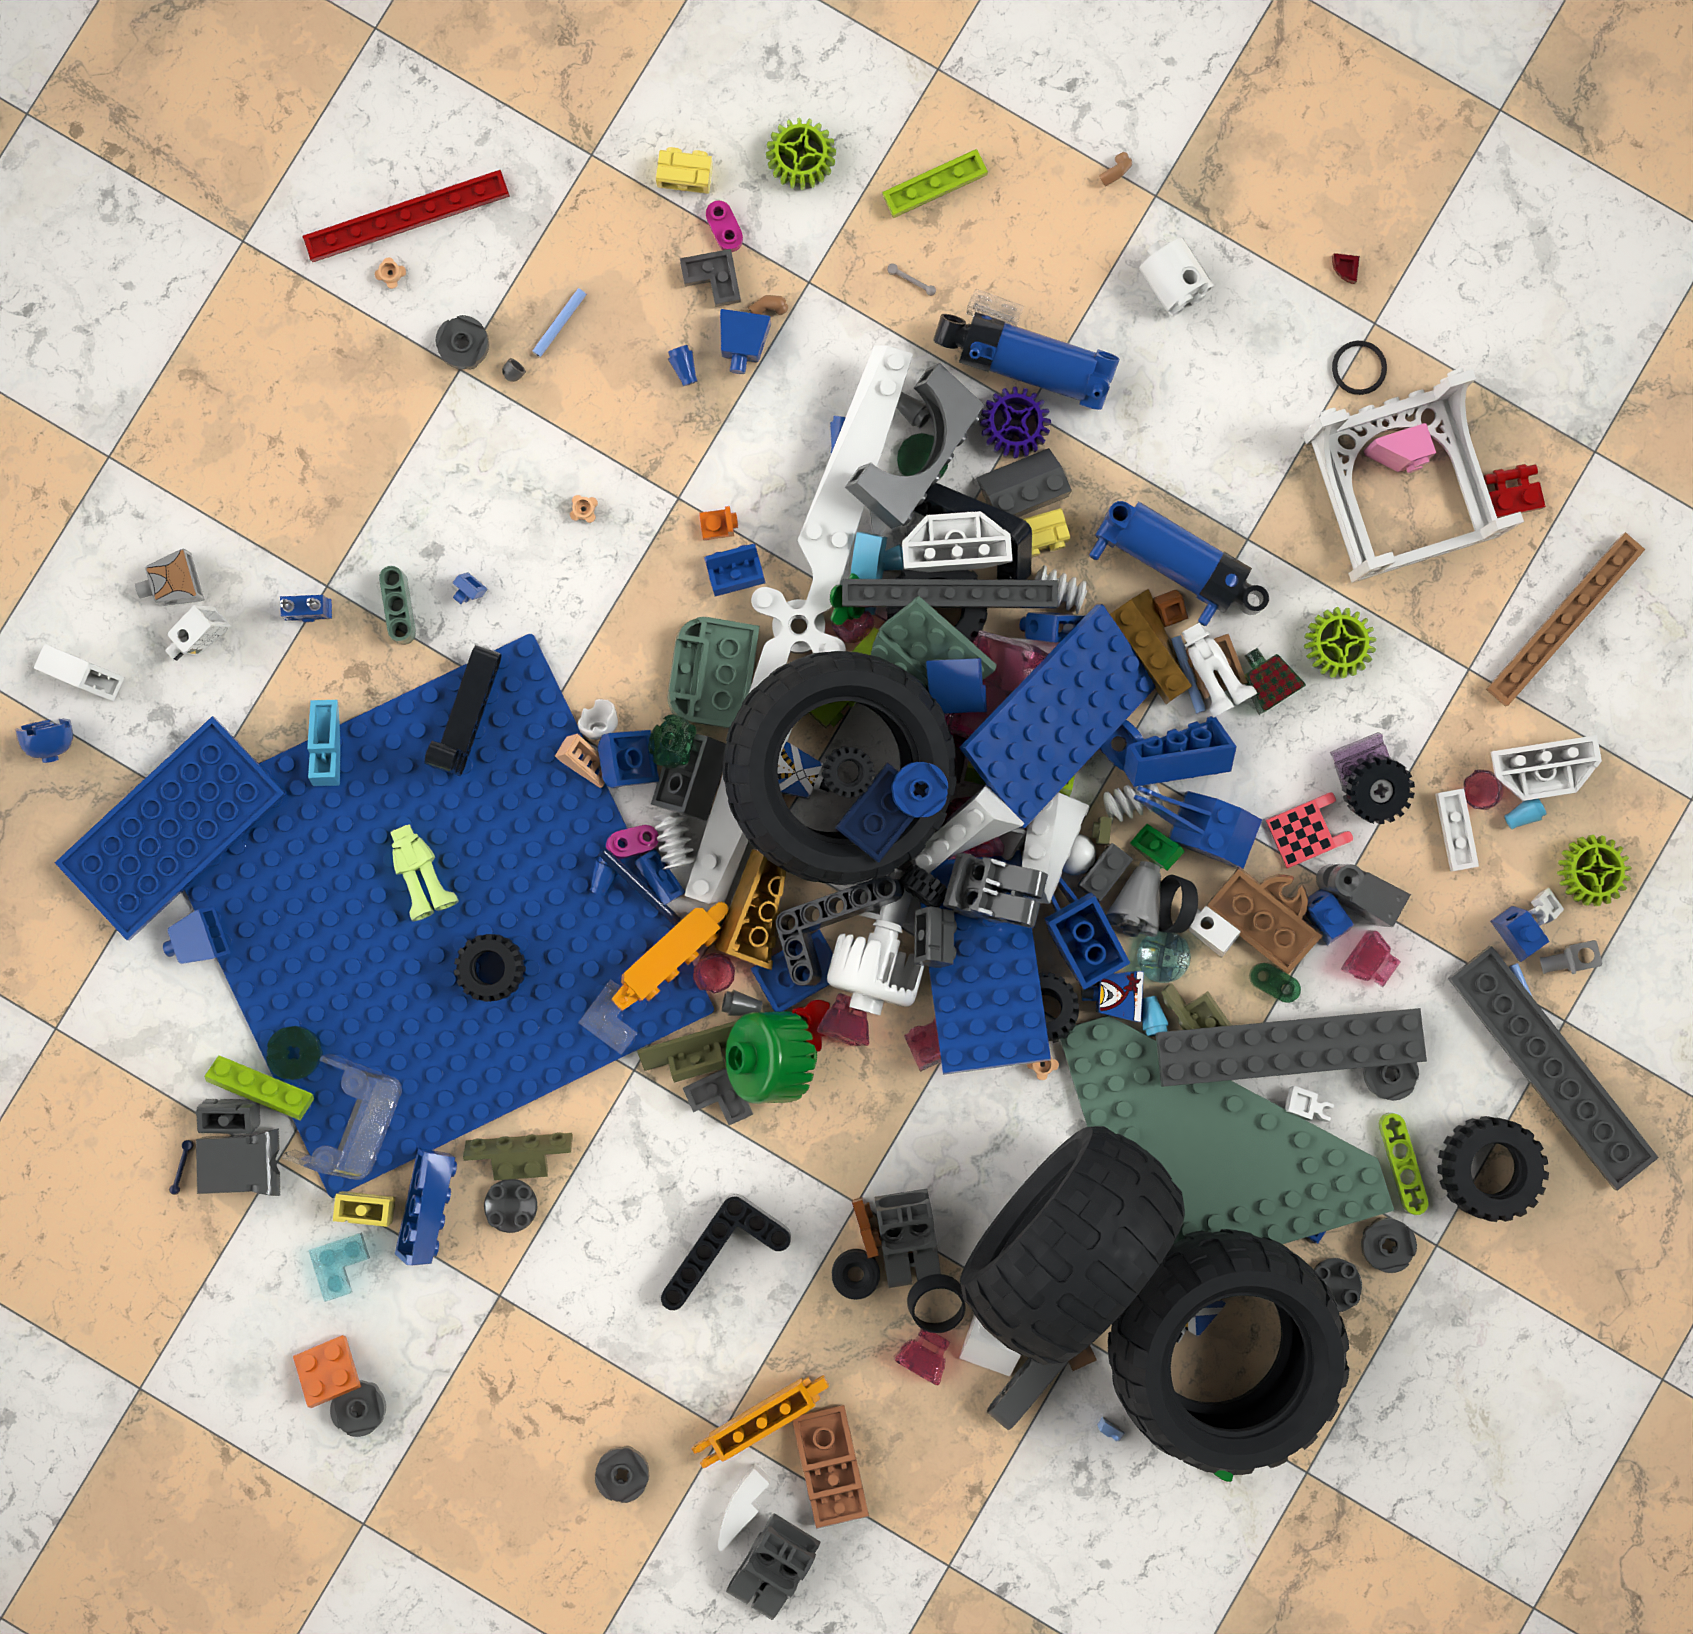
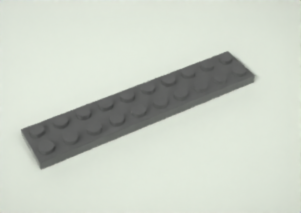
M1488 946L1448 978L1614 1190L1618 1191L1659 1158L1492 946Z
M1421 1008L1155 1033L1161 1087L1427 1062Z

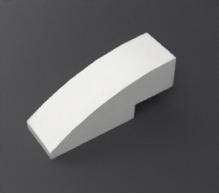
M756 1463L742 1478L727 1506L717 1547L721 1552L759 1512L760 1505L755 1499L770 1484V1477Z

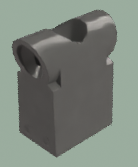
M1328 864L1323 866L1316 876L1319 889L1332 893L1338 902L1376 926L1394 927L1411 894L1369 872L1361 870L1353 864Z
M279 1128L257 1135L205 1136L196 1139L197 1194L252 1191L264 1195L280 1196V1172L275 1162L280 1150Z

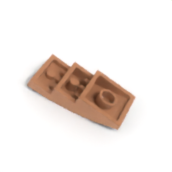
M842 1405L804 1414L794 1419L793 1426L816 1529L869 1517L845 1406Z

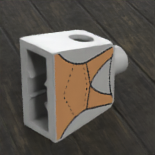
M184 548L147 565L145 570L148 580L135 583L136 592L140 599L153 595L154 601L161 606L205 600L192 554Z

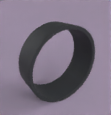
M1168 875L1161 881L1160 927L1158 931L1163 933H1183L1191 926L1198 908V892L1193 882L1176 875ZM1181 886V909L1173 924L1171 905L1176 891Z
M933 1274L923 1277L912 1286L908 1293V1310L915 1323L924 1331L930 1333L950 1331L962 1321L965 1315L966 1303L962 1297L960 1283L951 1276ZM934 1289H947L957 1294L962 1301L959 1311L952 1318L939 1323H929L915 1316V1306L922 1295Z

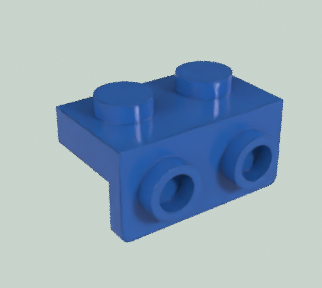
M755 544L742 545L735 549L716 552L704 557L715 597L766 583Z

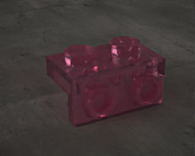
M936 1018L932 1023L925 1026H916L904 1035L920 1072L941 1063Z

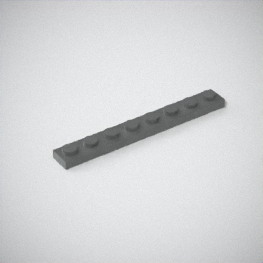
M843 579L842 607L904 608L920 596L932 608H1057L1058 580Z

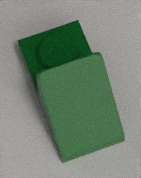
M1146 824L1130 842L1146 859L1166 871L1185 852L1180 845L1149 824Z

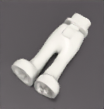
M1200 623L1182 632L1187 642L1184 646L1188 648L1192 664L1211 697L1210 713L1213 718L1234 707L1214 675V670H1217L1235 706L1257 694L1253 686L1240 683L1222 649L1212 637H1209V631L1205 632Z

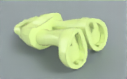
M410 824L392 831L391 836L394 840L392 847L395 848L393 849L394 869L396 875H403L412 900V907L409 912L411 920L413 922L419 921L434 914V910L416 874L418 870L422 873L436 911L444 910L457 904L459 901L455 893L445 891L436 876L432 865L435 859L432 850L418 834L413 833Z

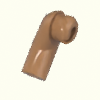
M1122 152L1115 157L1117 165L1099 175L1105 187L1120 179L1131 168L1132 158H1129L1128 153Z
M765 295L748 307L751 313L760 315L768 309L775 310L778 315H783L789 308L786 304V299L776 295Z

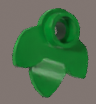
M851 573L848 579H859V577ZM841 584L835 585L832 588L830 603L835 608L831 615V621L834 624L841 625L847 619H858L863 615L865 607H842Z

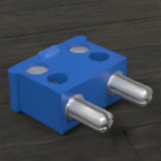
M324 595L280 596L281 617L285 621L302 620L303 622L332 619V599H328Z

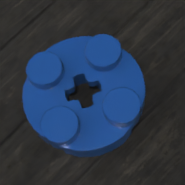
M914 762L904 766L898 771L891 785L893 800L897 807L903 813L915 818L929 817L936 814L942 809L947 800V778L937 766L930 763ZM915 783L919 785L926 784L927 788L924 790L926 795L924 797L914 795Z

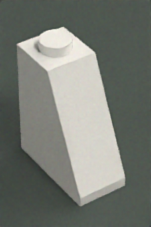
M44 644L34 666L35 669L112 701L115 700L125 678Z

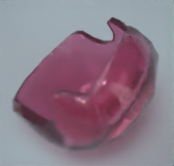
M864 611L863 615L858 619H847L841 625H836L832 622L831 626L843 642L857 643L862 641L874 627V618L869 611Z
M1484 769L1474 770L1471 775L1465 778L1463 784L1466 802L1474 809L1489 810L1495 807L1502 799L1504 792L1503 784L1492 771Z
M710 953L702 956L695 965L693 979L700 990H707L714 994L719 993L722 990L728 989L733 983L735 967L730 958L724 954Z

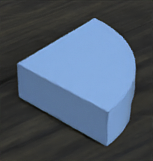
M1103 1417L1097 1424L1101 1433L1107 1437H1112L1115 1441H1120L1125 1432Z

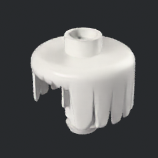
M877 919L873 923V926H876L874 933H869L867 944L864 937L859 936L855 940L852 934L845 936V933L838 936L827 981L834 988L853 993L849 1007L881 1015L884 1002L902 1007H909L914 1003L924 966L914 964V954L908 956L905 964L906 953L898 952L901 941L897 940L898 934L902 933V927L895 923Z

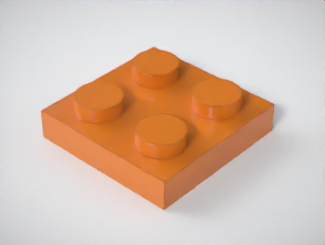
M344 1335L293 1356L306 1404L309 1408L316 1407L361 1387L349 1344Z

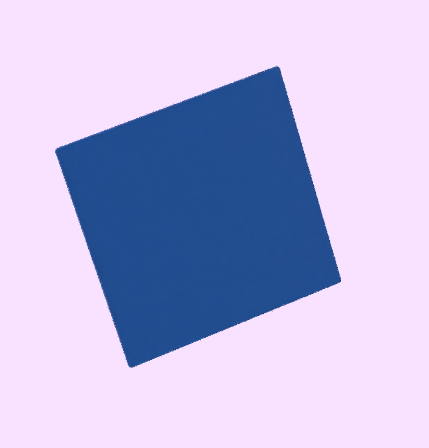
M527 634L494 650L502 654L501 662L461 776L435 769L426 765L424 761L431 741L441 743L467 664L340 724V785L313 786L308 778L310 753L307 749L308 740L259 763L287 794L185 889L194 911L211 906L215 907L231 953L218 957L217 960L273 1078L310 1092L314 1096L313 1102L301 1121L293 1117L292 1119L331 1198H335L336 1194L341 1191L348 1192L415 1159L418 1148L434 1150L714 1012V1006L692 962L689 965L683 962L677 968L680 973L669 983L665 980L657 986L660 991L650 1001L644 998L642 1001H636L621 1011L611 1000L623 985L621 983L622 974L675 926L619 874H617L604 896L590 890L595 861L600 857L598 855L599 852L606 847L607 839L613 833L628 828L606 783L603 787L599 788L555 757L566 737L578 734L583 739L584 737L533 634ZM581 754L578 759L581 760L584 755ZM592 760L589 761L587 767L591 766ZM599 768L595 771V774L598 775L600 772ZM410 824L413 833L418 834L432 850L435 856L432 865L441 886L445 891L454 892L459 901L452 907L436 911L422 873L418 870L416 871L418 880L434 910V914L415 922L411 920L409 913L412 907V900L403 875H396L394 869L393 849L395 848L392 847L394 840L391 836L392 831ZM618 840V846L625 848V842ZM640 854L619 859L654 892L634 863L641 857ZM496 934L509 938L515 945H518L520 953L525 958L523 963L526 966V972H523V982L519 984L516 992L510 994L511 996L498 1001L484 1002L473 999L471 995L463 992L464 989L458 985V977L454 974V970L457 967V964H454L455 958L459 957L458 951L466 945L465 943L468 940H472L478 935ZM486 952L478 958L476 973L482 982L493 984L503 977L505 964L499 954Z

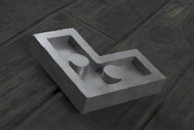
M731 249L680 258L685 287L711 282L715 307L741 302Z
M726 1068L683 1087L693 1112L718 1101L728 1125L753 1115L749 1103L734 1091Z

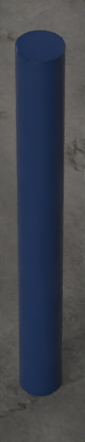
M606 847L599 852L598 855L673 926L680 922L681 918L668 905L664 906L659 897Z

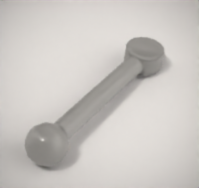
M894 263L888 265L887 270L890 275L897 274L924 289L930 296L936 293L934 286H927L898 270L897 265Z

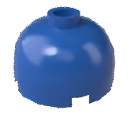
M59 719L60 724L55 725L50 720H44L21 726L22 729L16 728L17 740L21 749L32 758H42V763L59 760L58 755L65 753L72 744L73 730L70 719Z

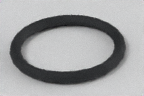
M1359 340L1349 342L1343 345L1334 356L1332 362L1333 377L1336 383L1348 393L1354 395L1369 394L1380 387L1385 380L1387 374L1386 358L1382 351L1370 342ZM1354 346L1370 348L1378 355L1381 361L1380 378L1373 386L1366 389H1354L1347 386L1338 374L1337 367L1340 356L1344 351Z

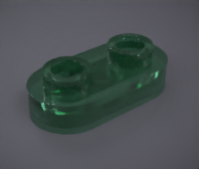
M1258 963L1250 970L1249 979L1251 984L1281 1002L1290 1003L1299 997L1301 993L1299 982L1268 963ZM1261 971H1264L1267 975L1264 981H1260L1258 978V974ZM1284 984H1287L1290 988L1287 994H1283L1281 991Z

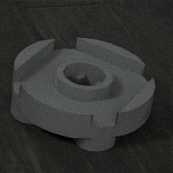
M466 315L456 316L457 318L443 322L437 331L435 341L438 353L444 362L456 369H475L485 359L489 351V336L482 324L475 318ZM466 336L469 345L460 349L456 340H462Z
M1417 1063L1364 1067L1363 1074L1365 1083L1373 1094L1382 1099L1395 1101L1401 1100L1413 1092L1416 1081L1419 1078V1068ZM1389 1066L1391 1069H1397L1398 1071L1394 1075L1395 1080L1393 1081L1385 1077Z
M1381 1218L1372 1222L1364 1229L1361 1249L1365 1259L1372 1267L1385 1273H1396L1404 1270L1409 1265L1408 1263L1412 1260L1413 1256L1415 1257L1417 1241L1413 1231L1403 1222L1393 1218ZM1387 1238L1396 1243V1246L1392 1247V1252L1388 1253L1387 1249L1382 1248V1244L1385 1243Z
M359 1380L360 1388L339 1396L331 1402L330 1415L334 1425L349 1436L361 1437L368 1435L383 1422L386 1413V1401L379 1387L373 1382ZM356 1401L365 1406L362 1415H358L357 1411L352 1412L351 1407L355 1406Z
M631 1446L615 1447L608 1450L600 1458L596 1467V1486L599 1492L611 1501L614 1500L620 1503L634 1501L644 1492L649 1480V1466L646 1459ZM618 1468L629 1471L627 1481H624L622 1478L616 1479L615 1476L618 1474Z

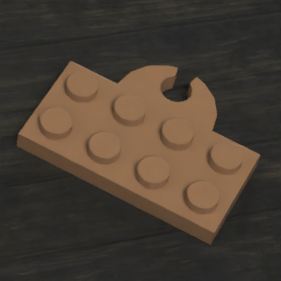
M1239 866L1205 906L1240 931L1239 936L1286 974H1289L1323 936L1319 929L1303 917L1307 911L1308 904L1306 889L1301 884L1298 886V892L1294 897H1286L1282 893V888L1292 884L1293 876L1276 874L1267 877L1260 883Z

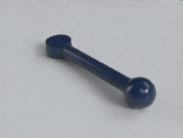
M185 1140L182 1143V1157L174 1184L169 1188V1192L172 1195H177L180 1192L179 1183L189 1150L194 1147L191 1140Z

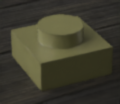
M1101 816L1098 818V822L1093 823L1092 838H1096V844H1109L1111 817Z

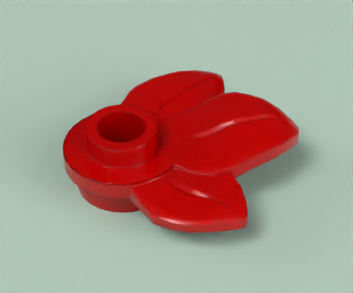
M819 999L810 1001L805 1007H797L791 1011L806 1018L809 1027L808 1029L801 1030L809 1031L812 1034L813 1039L806 1041L814 1044L818 1052L822 1049V1036L832 1035L840 1031L837 1020L827 1014L830 1003Z

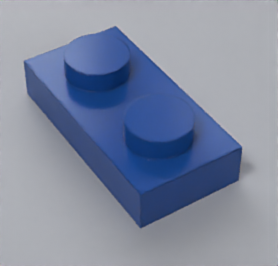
M654 849L641 856L634 863L665 906L683 895L685 891L670 869L663 870L667 865L665 862H661L662 857Z

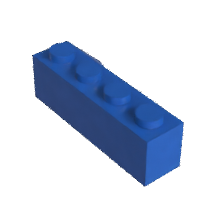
M1210 716L1207 717L1204 723L1199 724L1196 721L1188 724L1187 729L1181 731L1173 729L1167 731V735L1164 737L1153 736L1128 745L1124 772L1134 787L1231 772L1237 746L1218 719Z
M418 1148L395 1255L406 1265L432 1264L433 1256L436 1257L438 1254V1233L445 1224L444 1206L445 1203H449L451 1197L450 1179L455 1176L457 1170L455 1157L450 1153Z

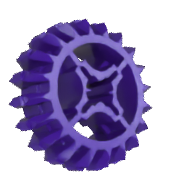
M1016 386L1013 387L1012 394H1009L1006 388L1002 389V397L994 393V402L987 400L985 404L989 410L984 409L981 412V415L987 418L980 420V426L987 427L981 434L984 437L991 436L986 441V444L989 446L995 442V453L1000 448L1005 449L1003 452L1004 457L1008 456L1009 451H1013L1014 458H1018L1019 451H1022L1024 457H1027L1029 455L1028 447L1033 452H1036L1038 450L1036 443L1043 445L1046 441L1043 436L1049 435L1050 430L1044 426H1049L1051 419L1043 417L1047 416L1050 411L1049 409H1040L1045 401L1042 399L1036 403L1037 393H1032L1031 397L1026 396L1027 388L1023 389L1022 394H1018ZM1008 404H1020L1027 408L1017 411L1011 405L1008 406ZM1000 409L1005 423L997 431L994 424V416ZM1034 415L1036 431L1030 436L1026 421L1029 420L1030 416ZM1012 418H1015V420L1016 418L1022 419L1019 427H1016V425L1015 427L1009 426ZM1016 435L1020 440L1023 439L1024 441H1009L1005 437Z

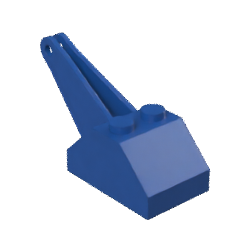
M1138 786L1137 791L1144 795L1180 807L1178 813L1175 814L1147 798L1138 795L1134 796V800L1140 802L1173 825L1168 836L1169 839L1181 847L1232 867L1238 868L1240 866L1244 869L1262 819L1220 799L1191 791H1186L1182 802L1145 787Z
M1060 877L1057 886L1070 904L1060 909L1053 894L1051 904L1055 913L1044 919L1062 958L1079 985L1085 990L1131 963L1096 896L1090 892L1078 899Z

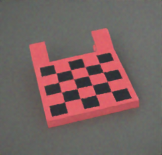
M1332 792L1265 820L1287 869L1353 841L1350 831L1332 837L1320 812V808L1336 801Z

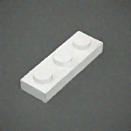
M1464 788L1436 793L1435 796L1450 872L1479 867Z

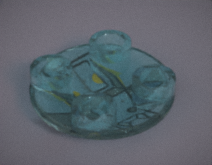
M1158 931L1156 937L1146 936L1139 945L1137 952L1139 967L1141 971H1144L1145 976L1155 982L1170 983L1178 980L1185 974L1190 964L1191 956L1188 943L1177 933Z

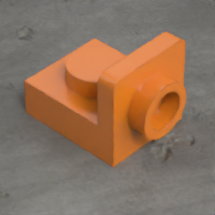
M725 506L723 510L699 513L703 541L734 536V529L738 528L736 512L731 513L730 506Z

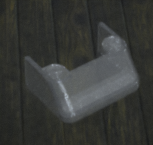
M333 1054L322 1055L320 1061L345 1070L341 1079V1087L346 1094L357 1098L338 1149L331 1146H321L313 1152L312 1156L297 1150L285 1152L282 1158L323 1174L360 1180L367 1177L372 1171L401 1096L402 1087L400 1082L394 1077Z

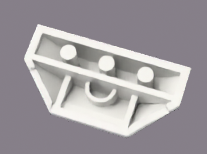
M981 511L926 515L902 541L905 570L941 572L984 569L1012 562L1010 533L1003 530Z
M1597 735L1491 752L1495 778L1522 801L1577 793L1595 768L1602 762Z

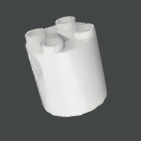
M1164 238L1157 241L1147 249L1150 257L1139 268L1171 317L1182 312L1185 309L1184 305L1191 302L1192 305H1195L1205 297V293L1214 287L1211 279L1184 238H1178L1172 242H1166Z

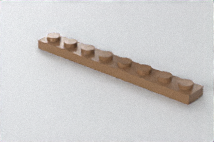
M1626 532L1623 533L1486 690L1505 707L1509 706L1645 551V548Z

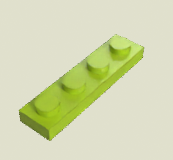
M975 149L883 191L882 196L892 217L896 218L987 176L988 171L978 150Z
M218 1055L204 1076L208 1083L300 1121L314 1100V1096L310 1092Z

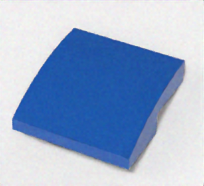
M981 658L926 661L929 693L936 699L944 713L987 712L986 685L982 684Z

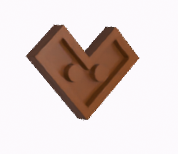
M862 1197L852 1200V1205L869 1259L879 1255L878 1248L882 1247L881 1239L877 1228L872 1229L869 1219L873 1218V1213L869 1202L864 1203Z

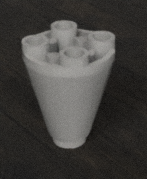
M1141 861L1107 913L1106 917L1110 925L1123 928V933L1127 936L1138 937L1139 934L1149 937L1157 936L1160 927L1161 874L1159 873L1161 868L1152 862Z

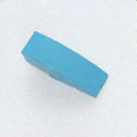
M857 532L851 573L856 574L859 579H882L885 568L883 559L888 537ZM865 607L864 613L875 615L877 607Z
M310 700L307 747L310 753L308 778L313 786L340 785V721L338 700Z

